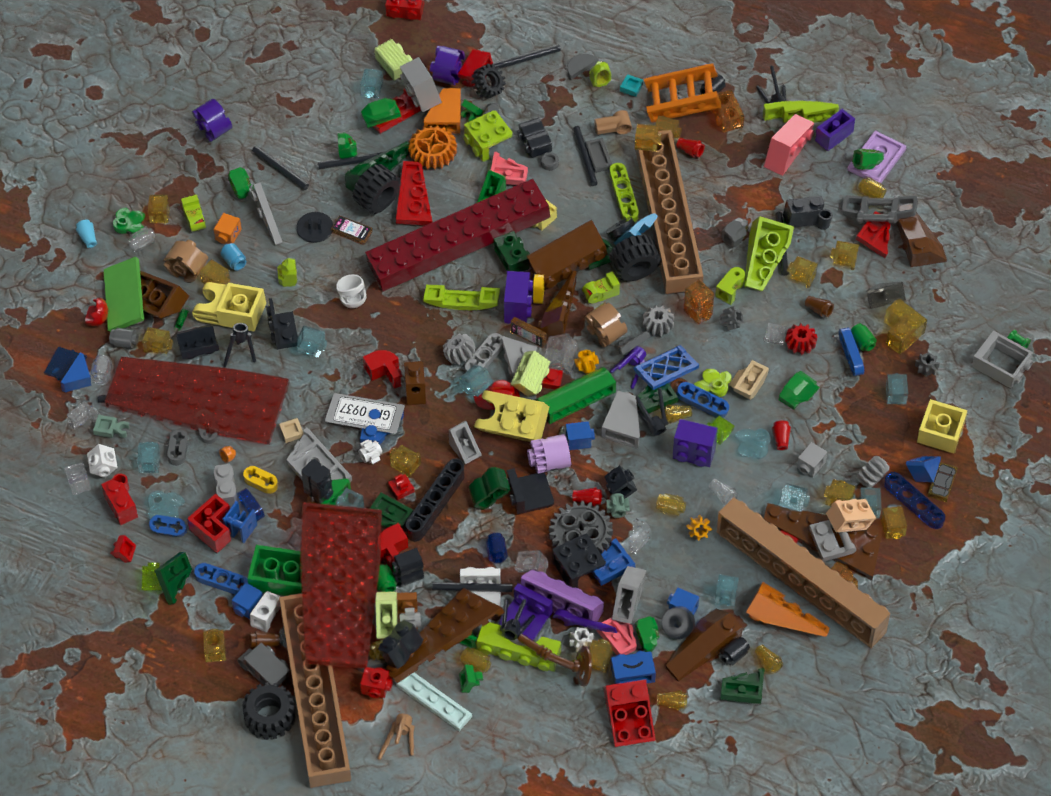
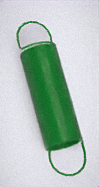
M181 310L175 324L176 328L181 329L189 313L188 310Z

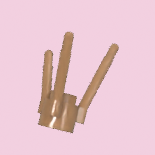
M404 713L397 715L396 721L392 723L391 730L378 755V760L382 759L394 732L397 733L396 745L399 743L401 735L409 733L410 755H414L413 733L415 726L412 725L413 718L410 715Z

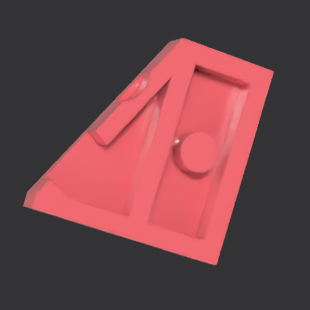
M494 152L491 170L506 176V184L519 185L527 181L528 167L517 164L510 158L506 160L500 157V153Z
M612 618L602 622L615 627L617 633L597 630L616 655H628L636 650L637 644L633 636V625L612 620Z

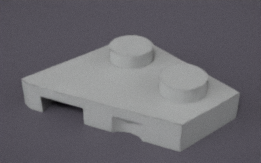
M502 336L500 344L503 345L505 350L504 357L508 363L510 376L513 377L524 353L536 351L537 347Z

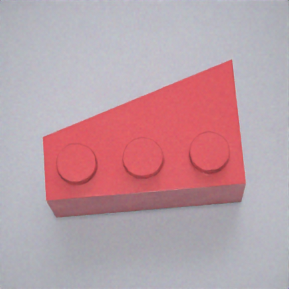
M795 114L771 138L764 167L783 176L807 141L813 137L814 122Z

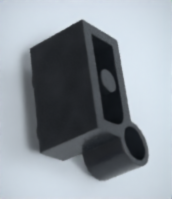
M822 196L786 200L783 217L787 225L794 227L816 225L820 229L829 228L833 214L830 210L823 209L824 201Z

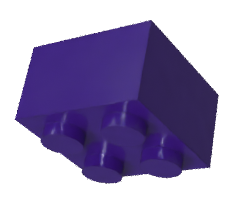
M507 271L504 323L527 325V318H531L533 280H530V272Z
M680 419L674 436L673 459L680 462L693 463L700 467H710L716 449L718 428Z

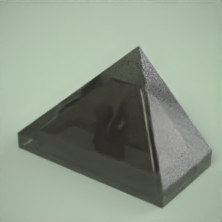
M903 282L878 283L867 290L870 309L906 300Z

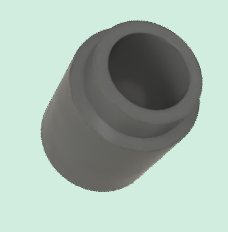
M116 328L111 330L109 341L110 344H114L116 347L134 348L139 342V335L133 329Z

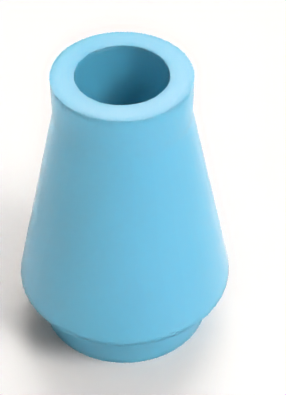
M88 219L78 222L76 224V232L87 248L96 246L97 241L93 223Z

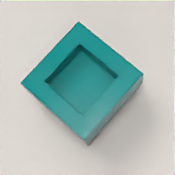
M627 74L620 86V91L637 97L644 80Z

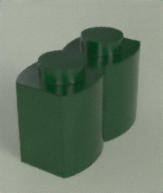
M497 467L487 469L482 477L474 479L468 487L474 507L483 510L491 507L497 499L502 498L510 491L505 470Z

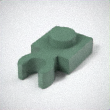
M98 415L93 433L94 435L113 438L115 433L119 437L125 438L127 437V432L122 431V429H129L130 426L126 421L118 423L115 417Z

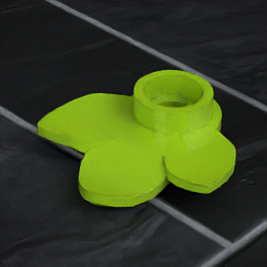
M706 369L703 371V380L695 382L694 385L718 397H723L728 391V384L732 378L728 371L719 373L715 369Z

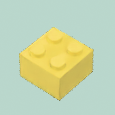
M930 399L919 430L917 443L955 453L968 410Z

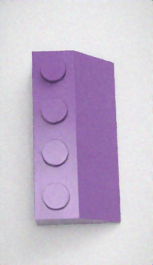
M532 569L521 577V585L553 601V613L557 609H564L575 616L597 622L603 613L604 602L598 597L589 596L578 588L566 585L561 580L548 577L543 572H537Z

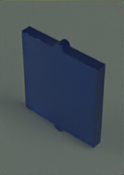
M58 347L44 374L57 378V380H62L79 353L73 349L68 350Z

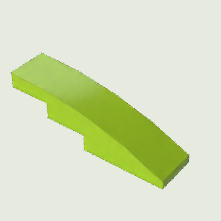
M818 101L768 103L763 106L764 121L782 118L783 122L786 123L797 114L816 123L829 119L839 111L838 104Z

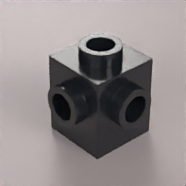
M619 465L604 476L607 481L606 487L611 494H623L625 499L637 491L633 479H635L634 475L629 469L625 470Z

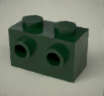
M512 231L494 238V250L506 271L523 272L530 269L527 259L530 253L528 250L525 251L521 237H517L515 232Z

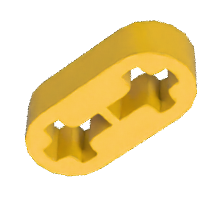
M535 274L533 303L543 304L544 275Z
M249 466L243 472L245 483L267 494L274 493L278 488L276 476L256 466Z

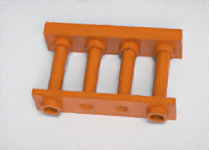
M714 63L644 78L648 92L652 91L653 105L647 106V113L651 123L721 108L717 91L713 92L711 78L718 77ZM704 80L706 94L695 96L694 82ZM687 84L688 98L678 100L676 86ZM669 88L671 101L660 103L659 90Z

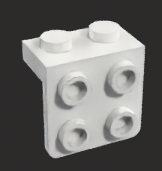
M468 567L460 569V583L501 584L500 568L487 567L485 569H475ZM471 591L501 607V592Z

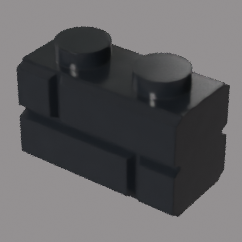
M311 460L301 471L304 493L313 497L318 503H323L334 492L331 473L327 467L321 466V463L317 460Z

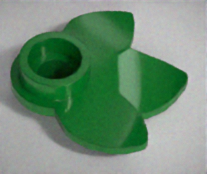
M121 208L116 212L113 227L117 233L124 234L128 231L140 233L145 231V227L141 224L145 219V213L137 210L130 212L128 208Z

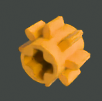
M591 350L580 351L578 358L574 359L576 367L583 373L594 371L596 369L595 365L599 364L598 356L595 355V352H591Z
M698 515V518L695 519L691 517L690 524L686 525L691 530L688 533L690 537L696 535L698 541H700L701 537L708 538V531L712 530L710 526H707L710 521L707 518L703 520L701 515Z

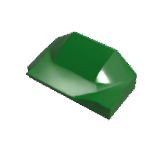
M383 98L368 103L361 111V115L367 128L399 118L401 117V112L395 100Z
M799 371L784 386L778 400L794 410L800 403L809 401L820 387L814 379Z

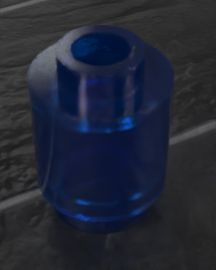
M501 533L489 534L486 540L488 559L496 564L502 563L508 557L505 538Z

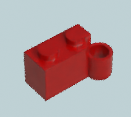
M116 474L111 480L101 484L103 495L120 526L138 518L136 505L128 493L129 483L126 475Z

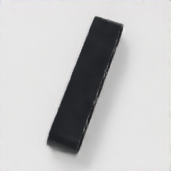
M452 459L446 464L408 518L406 533L410 541L418 542L425 536L464 480V463L460 459Z

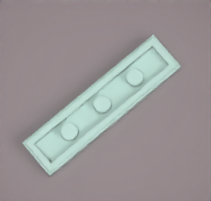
M416 673L396 683L399 689L458 731L472 718V713Z

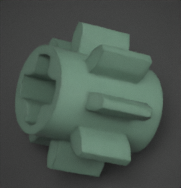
M613 494L609 497V500H606V511L615 518L624 517L626 511H630L629 498L624 499L623 494Z

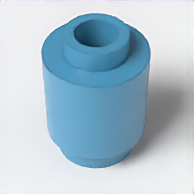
M234 243L223 246L220 253L221 257L231 269L241 270L247 263L245 255Z

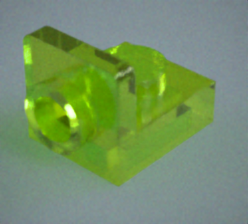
M718 416L712 424L709 422L706 424L718 428L716 442L720 445L733 432L735 425L721 416Z
M148 562V566H142V590L162 591L155 570L160 567V563Z

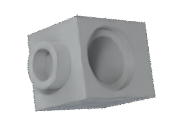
M811 442L798 457L797 468L801 473L813 478L826 463L827 451Z

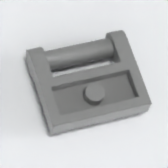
M830 520L809 525V531L823 562L856 552V547L851 543L847 532H839L844 547L839 548Z

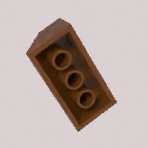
M590 220L527 256L533 276L535 274L544 275V290L554 287L560 281L568 279L573 271L584 270L593 262L602 260L608 253L594 222Z

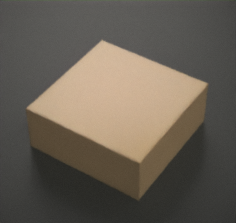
M298 418L279 424L286 443L302 438L303 430Z

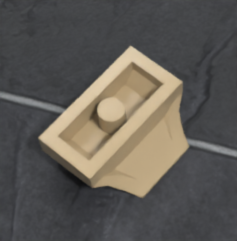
M752 360L748 367L738 370L729 385L734 388L735 392L751 400L763 385L769 368Z

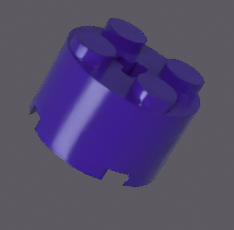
M437 46L435 62L432 61L430 65V72H433L432 79L455 86V83H458L460 80L458 73L463 66L461 65V59L465 60V53L462 50Z
M213 98L192 111L193 116L197 120L195 121L197 127L200 130H205V135L210 142L233 128L229 117L226 118L224 114V109Z

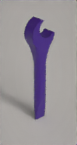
M557 609L553 615V618H559L564 621V626L579 625L604 632L617 633L615 627L575 616L564 609Z

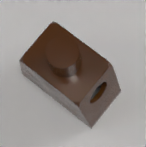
M423 361L405 362L407 405L426 404ZM419 387V391L414 392L412 388Z

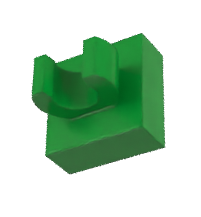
M466 99L461 104L466 108L461 112V116L465 118L470 113L469 121L476 119V115L480 117L484 113L482 109Z
M465 665L459 674L462 693H470L474 686L480 685L479 681H483L482 672H474L473 665Z

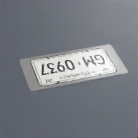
M334 393L325 421L365 429L369 425H374L377 431L395 434L397 433L405 406ZM372 409L380 411L378 419H371L369 417V412Z

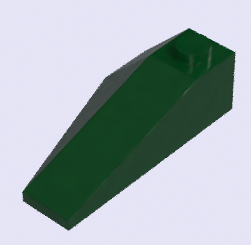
M406 141L357 164L352 170H348L344 176L345 187L353 192L355 184L362 174L376 164H382L392 171L410 155L408 151L409 142Z

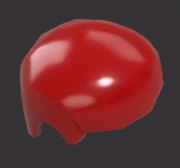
M102 298L93 299L96 305L89 306L85 318L86 325L100 326L108 317L109 309L106 301Z

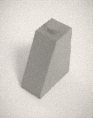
M617 391L602 426V438L639 448L640 432L636 396L628 392Z
M627 566L618 584L612 620L632 624L644 588L647 570Z

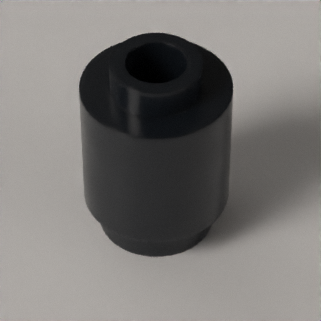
M717 74L718 77L711 78L713 92L717 91V94L726 87L724 77ZM705 83L701 85V94H706Z
M741 636L734 638L720 650V658L726 665L730 664L733 666L748 654L750 645Z

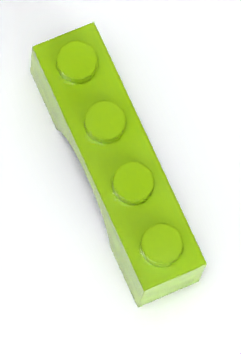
M489 622L484 627L482 626L477 639V651L484 655L498 656L503 660L517 661L524 666H535L543 671H555L556 663L549 660L545 661L544 657L540 658V655L537 656L536 652L526 645H517L506 639L500 631L501 625ZM541 637L536 642L539 645H544L548 650L551 649L552 653L560 656L561 641Z

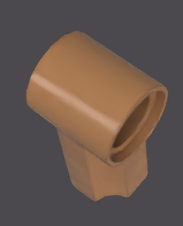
M624 110L617 111L610 117L594 119L597 135L617 132L622 135L632 130L628 112Z

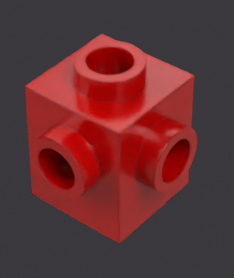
M365 667L360 684L361 694L376 699L385 698L387 691H391L393 682L390 679L389 671L379 667Z

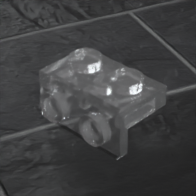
M568 333L549 337L544 356L550 361L548 368L562 369L567 375L571 374L577 350L576 341Z

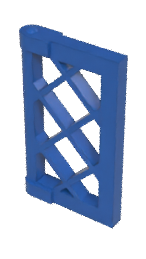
M679 345L633 367V369L654 390L698 369L699 364ZM678 353L681 357H675L672 355ZM664 359L667 360L666 365L658 364V362ZM669 360L680 362L679 367L668 365ZM682 362L689 364L688 366H686V367H684V368L681 367ZM651 367V372L644 371L643 369ZM653 368L665 369L664 374L654 373ZM667 370L676 371L674 373L666 375ZM651 377L661 378V379H659V380H657V381H654Z

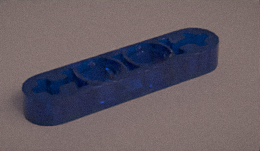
M890 472L886 475L885 488L932 529H940L944 525V512L897 472ZM890 480H891V481H895V480H896V481H897V484L894 483V482L891 484V483H890ZM904 491H910L913 494V496L907 498L904 497L902 493ZM923 503L927 506V509L920 510L916 505ZM937 517L940 518L939 521H938V520H935V521L932 520L933 518H935V519H936Z

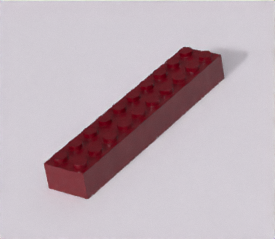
M530 179L366 251L367 262L384 292L494 243V238L512 231L517 233L551 218L549 204L534 179Z

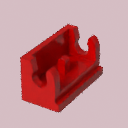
M472 49L458 73L459 78L468 80H464L462 82L463 85L468 87L475 86V84L471 83L474 80L471 78L474 74L473 72L486 64L491 65L493 63L490 52Z

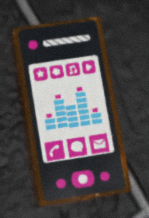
M340 215L332 226L331 231L334 234L365 245L373 229Z
M516 317L511 320V333L544 348L546 345V332Z

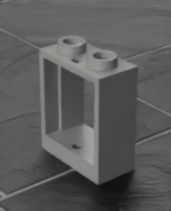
M993 331L974 355L972 367L1003 385L1012 388L1015 383L1018 384L1024 375L1023 372L1025 370L1028 371L1032 366L1033 361L1031 358L1033 352ZM995 348L1021 362L1013 375L986 360Z

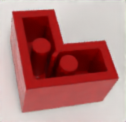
M215 493L187 518L189 531L216 553L231 541L229 528L223 524V518L230 510L229 504Z

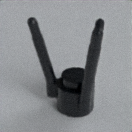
M771 65V75L776 94H773L771 100H769L760 86H756L767 104L786 101V87L784 84L782 85L781 95L774 67Z
M237 323L233 326V333L230 334V342L223 367L227 366L234 341L239 345L247 340L252 361L256 362L251 340L252 334L248 332L246 324Z
M658 388V397L662 418H659V416L651 418L638 396L635 398L644 413L643 415L639 410L638 414L653 436L664 433L667 430L665 426L669 424L666 419L661 388Z
M508 599L504 600L503 610L505 613H503L500 631L506 639H518L535 619V615H532L522 627L520 626L519 618L526 604V599L522 600L515 618L507 621Z

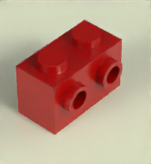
M424 0L386 1L387 17L421 20Z

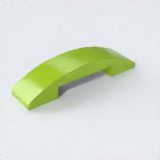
M426 284L423 300L425 303L447 309L482 310L498 306L500 288L481 287V292L445 290V285Z

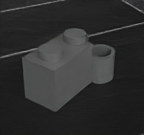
M260 643L253 650L248 649L237 659L239 665L245 671H249L263 686H265V683H270L272 686L276 683L279 686L289 677L290 670L288 664L282 659L279 660L272 648L265 646L263 643Z

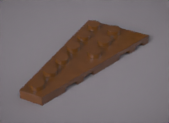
M767 503L764 520L774 524L779 531H785L798 538L799 543H805L811 546V549L818 552L809 531V525L829 520L827 515ZM871 524L867 530L847 531L851 543L856 547V552L832 560L837 563L841 562L849 566L854 572L857 573L859 571L866 575V578L873 580L883 527ZM832 528L839 548L844 547L839 532H835L834 528Z
M463 588L419 633L423 638V642L414 653L410 654L408 661L398 669L387 665L385 670L389 671L390 679L395 683H399L416 672L419 665L427 660L431 662L435 659L434 655L442 650L446 652L470 636L473 629L479 625L484 627L489 623L488 620L496 614L500 616L505 612L502 607Z

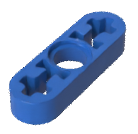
M850 328L839 329V339L853 376L863 375L864 365Z
M682 382L678 386L676 395L681 401L716 418H724L727 415L729 404L726 400L689 382ZM685 389H688V393L684 395L683 391ZM698 397H706L708 399V403H699ZM719 406H723L720 412L717 411Z
M207 563L197 565L194 570L195 578L199 583L235 595L243 587L237 588V585L248 583L247 578L243 575ZM207 571V574H204L203 576L200 575V573ZM219 576H226L228 578L224 583L216 581Z

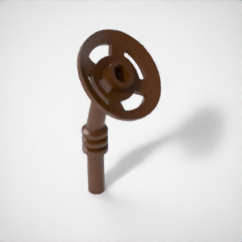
M523 634L519 636L518 641L535 651L537 656L540 655V658L544 657L545 661L549 660L576 673L580 686L585 687L588 685L591 677L592 660L587 646H581L576 660L570 661L552 653L551 649L548 650L544 645L537 644Z

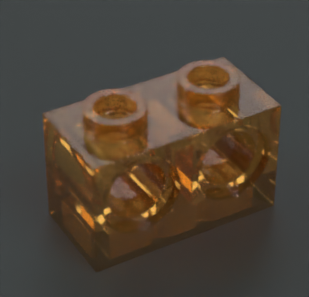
M728 90L717 93L721 102V108L710 110L711 113L715 114L717 126L721 127L723 133L743 128L744 114L733 91Z
M698 279L685 289L684 312L698 325L703 321L709 320L713 315L714 292Z

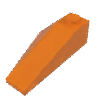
M764 582L761 583L746 611L749 617L755 621L760 620L763 623L824 637L828 635L830 629L813 615L802 613L798 604L795 602L788 603L783 599L785 597L784 594Z

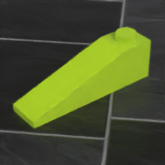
M761 216L752 222L748 242L744 287L761 292L764 290L776 266L780 263L782 256L791 244L794 226Z

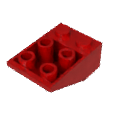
M646 680L603 686L614 746L619 747L656 741Z

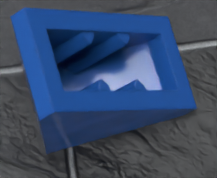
M81 352L61 381L63 392L92 386L85 357Z
M921 456L906 461V466L915 482H934L941 456Z

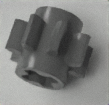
M735 306L722 310L720 323L723 327H727L728 331L741 327L740 323L743 322V314L740 310H736Z
M929 352L923 355L919 354V360H916L915 366L918 367L917 373H921L925 377L931 374L935 375L936 369H939L940 365L939 362H936L937 356Z

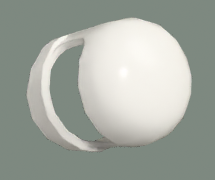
M347 275L337 282V291L344 306L357 308L365 302L367 298L364 281L360 276Z

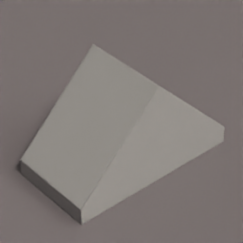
M467 421L449 429V445L464 464L481 456Z

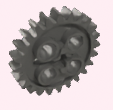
M584 501L581 502L580 506L576 502H573V507L566 504V510L559 508V514L554 513V519L550 520L549 532L552 546H560L587 533L589 537H596L594 539L591 538L600 554H602L603 548L608 549V543L612 542L613 529L610 516H605V510L599 512L598 505L592 508L591 502L587 506L584 505Z

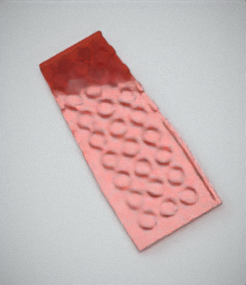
M121 357L106 396L105 404L106 407H109V405L120 407V410L126 412L127 410L136 411L141 416H145V414L155 416L156 420L163 421V419L171 420L173 424L180 426L183 423L190 425L191 429H204L210 434L216 432L220 436L270 445L289 386V379L231 368Z
M303 502L300 568L305 662L308 664L367 668L381 560L382 510Z

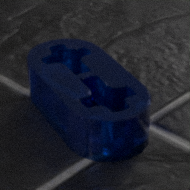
M247 488L237 493L240 502L248 513L252 509L255 510L257 521L265 517L263 509Z

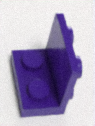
M518 583L514 588V600L508 607L507 621L515 618L522 600L526 599L519 622L522 627L532 615H535V619L522 633L534 641L553 613V601ZM502 617L499 620L498 625H502Z

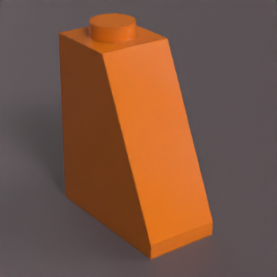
M443 88L439 94L442 103L429 110L424 118V127L429 128L431 125L432 128H435L438 125L439 129L445 127L446 131H451L452 134H460L461 88Z

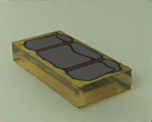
M940 462L928 497L947 502L958 467Z

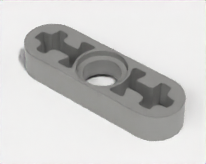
M498 333L489 335L477 349L476 353L472 355V358L466 362L465 373L469 378L475 379L480 377L503 350L504 347L500 344L502 335ZM488 353L490 357L487 359L480 358V354Z

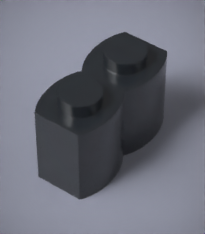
M539 117L519 124L517 135L519 140L524 142L523 146L526 154L529 153L533 158L552 152L551 139Z
M417 548L394 556V561L392 562L394 572L392 573L396 583H400L401 587L424 579L423 561Z
M403 620L395 626L391 635L381 642L378 650L388 665L398 669L408 661L410 654L414 653L421 646L423 638L413 623Z

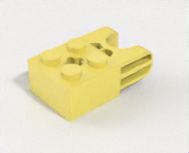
M207 282L204 284L203 294L207 300L212 302L196 304L192 315L197 321L231 328L237 323H244L248 326V331H255L266 306L264 289L233 283L224 285Z
M487 390L483 391L482 398L494 404L495 413L489 419H477L474 425L475 428L480 431L528 442L542 438L549 411L548 405L540 401Z

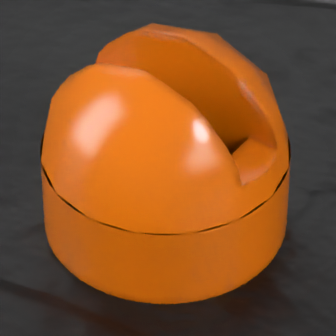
M226 446L219 450V455L225 463H228L235 458L236 451L233 447Z

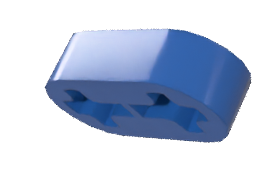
M155 515L149 522L151 530L157 534L182 537L188 530L187 524L180 518ZM159 520H161L163 524L167 525L166 527L160 526L159 529H157V527L154 524L158 523ZM180 523L183 529L178 530V533H176L174 528H170L171 525L177 526Z

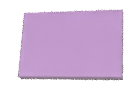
M874 131L861 149L884 152V160L872 170L857 169L851 162L848 166V171L880 186L905 152L906 145Z

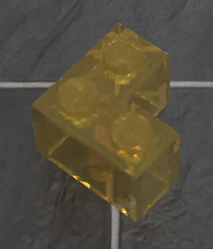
M900 298L886 309L884 322L892 327L888 331L886 344L901 355L926 330L927 319Z

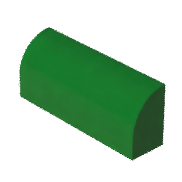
M600 367L536 398L535 401L544 402L549 406L546 420L549 424H552L616 393V381L606 368Z

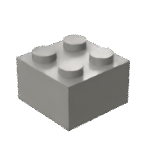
M419 57L400 66L402 72L400 74L401 80L404 85L407 84L405 90L409 97L413 96L411 99L415 107L419 106L422 112L442 103L434 81Z

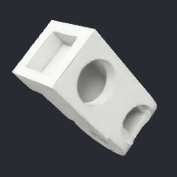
M269 591L263 595L250 614L252 627L264 632L269 630L270 623L281 608L279 599L281 596Z

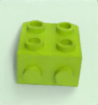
M491 111L464 124V141L467 145L470 144L476 157L479 156L482 162L489 159L490 147L512 137V131L497 111Z

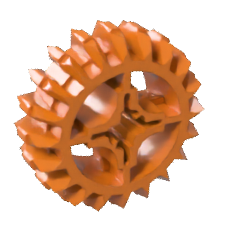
M431 125L429 128L423 126L422 131L417 129L416 134H412L409 141L408 151L411 160L422 163V167L426 166L427 170L430 167H433L434 170L438 166L443 168L444 164L449 166L450 161H453L454 156L457 154V143L454 135H452L451 131H446L445 127L439 129L438 125L435 128H432Z

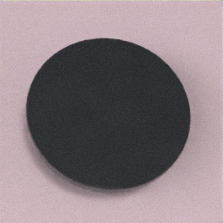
M322 212L307 213L297 222V233L306 242L319 243L325 241L333 232L331 218Z

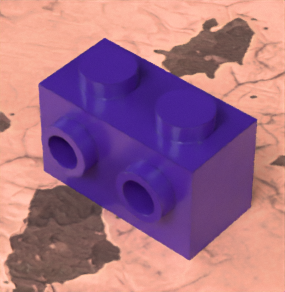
M842 108L817 127L815 141L827 151L831 150L854 132L855 118Z

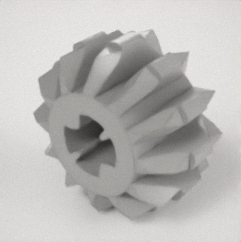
M655 304L654 309L648 307L647 312L643 314V327L646 328V331L652 332L653 336L657 333L662 337L663 332L669 334L670 329L674 327V315L671 313L670 308L665 309L664 305L657 307Z
M459 333L455 337L452 336L443 345L444 356L452 364L457 363L460 365L462 362L471 359L472 355L476 353L475 343L467 334L461 335Z
M874 456L859 471L857 479L863 486L872 488L889 471V466L883 458Z

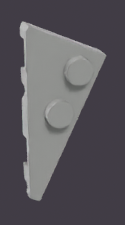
M261 183L254 184L250 192L253 201H255L258 207V215L260 219L263 218L274 244H281L282 239Z

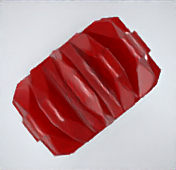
M801 322L799 326L793 324L791 329L787 330L785 337L788 350L793 349L794 354L800 352L801 355L804 354V351L810 353L811 349H815L818 338L817 334H815V329H809V324L802 326Z

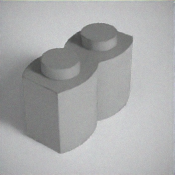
M230 464L217 465L214 468L216 492L231 508L235 501H238L233 468Z

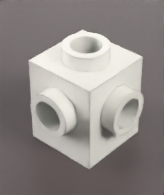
M98 444L87 453L91 474L106 478L118 468L114 448Z

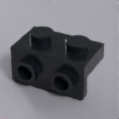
M212 324L176 333L182 359H193L199 355L212 354L215 351H219V345Z

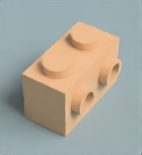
M866 499L837 500L832 503L831 508L826 513L835 532L867 530L876 519Z

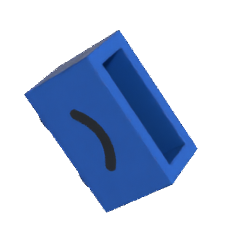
M639 651L635 654H619L611 657V671L614 684L646 680L647 683L655 682L656 671L651 651Z

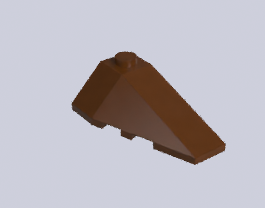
M900 205L899 211L910 210L912 205ZM917 212L913 217L898 219L896 223L910 267L947 262L942 244Z
M140 270L143 309L148 314L158 318L180 312L189 295L179 285Z
M577 271L571 273L545 311L543 320H539L538 331L541 332L543 340L563 343L577 283Z
M716 608L700 619L693 632L687 636L666 664V668L677 681H680L717 656L720 650L734 638L742 637L743 627L731 613Z

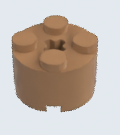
M187 240L186 242L176 241L163 260L165 261L164 267L174 277L182 276L185 278L183 281L194 282L205 266L208 256L201 252L192 240Z
M604 302L585 316L589 324L586 326L591 335L596 334L598 336V341L602 347L610 345L627 333L625 322L621 324L619 319L621 315L610 303L606 304Z

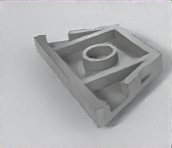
M305 428L300 441H297L294 451L287 458V464L302 480V469L311 460L315 459L321 463V466L324 465L330 470L331 480L349 479L351 482L352 476L308 428Z

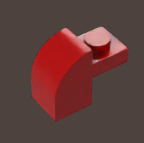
M378 350L363 356L364 368L372 381L386 375L394 389L401 386V378L403 376L399 369V358L394 353Z
M399 523L385 529L379 535L377 546L380 561L386 559L388 565L392 567L394 556L408 548V537Z

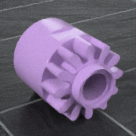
M564 434L531 441V449L527 450L530 466L535 467L537 474L548 472L552 469L571 467L569 447Z

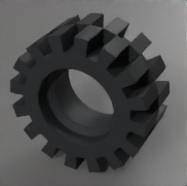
M486 64L478 68L471 77L474 79L471 83L475 84L473 89H477L476 94H480V97H485V99L502 93L505 88L503 86L506 85V82L503 81L505 76H501L502 70L498 71L499 67H494V64ZM486 76L491 80V87L486 82Z

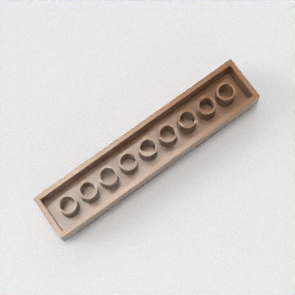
M671 130L635 134V151L649 215L655 213L658 216L651 227L656 250L661 259L659 264L665 293L701 290L703 288V272Z
M733 497L719 511L717 533L871 649L886 634L890 613L886 607L877 604L872 600L871 596L858 590L852 582L846 581L836 570L827 567L821 559L815 558L805 547L796 544L790 536L784 535L774 524L765 521L759 513L753 512L743 501Z
M319 591L279 597L310 788L351 781Z

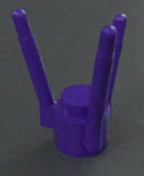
M639 346L634 347L610 370V373L617 369L620 370L628 362L633 366L646 362L644 360L646 357L645 350ZM637 374L634 376L631 389H634L639 378Z

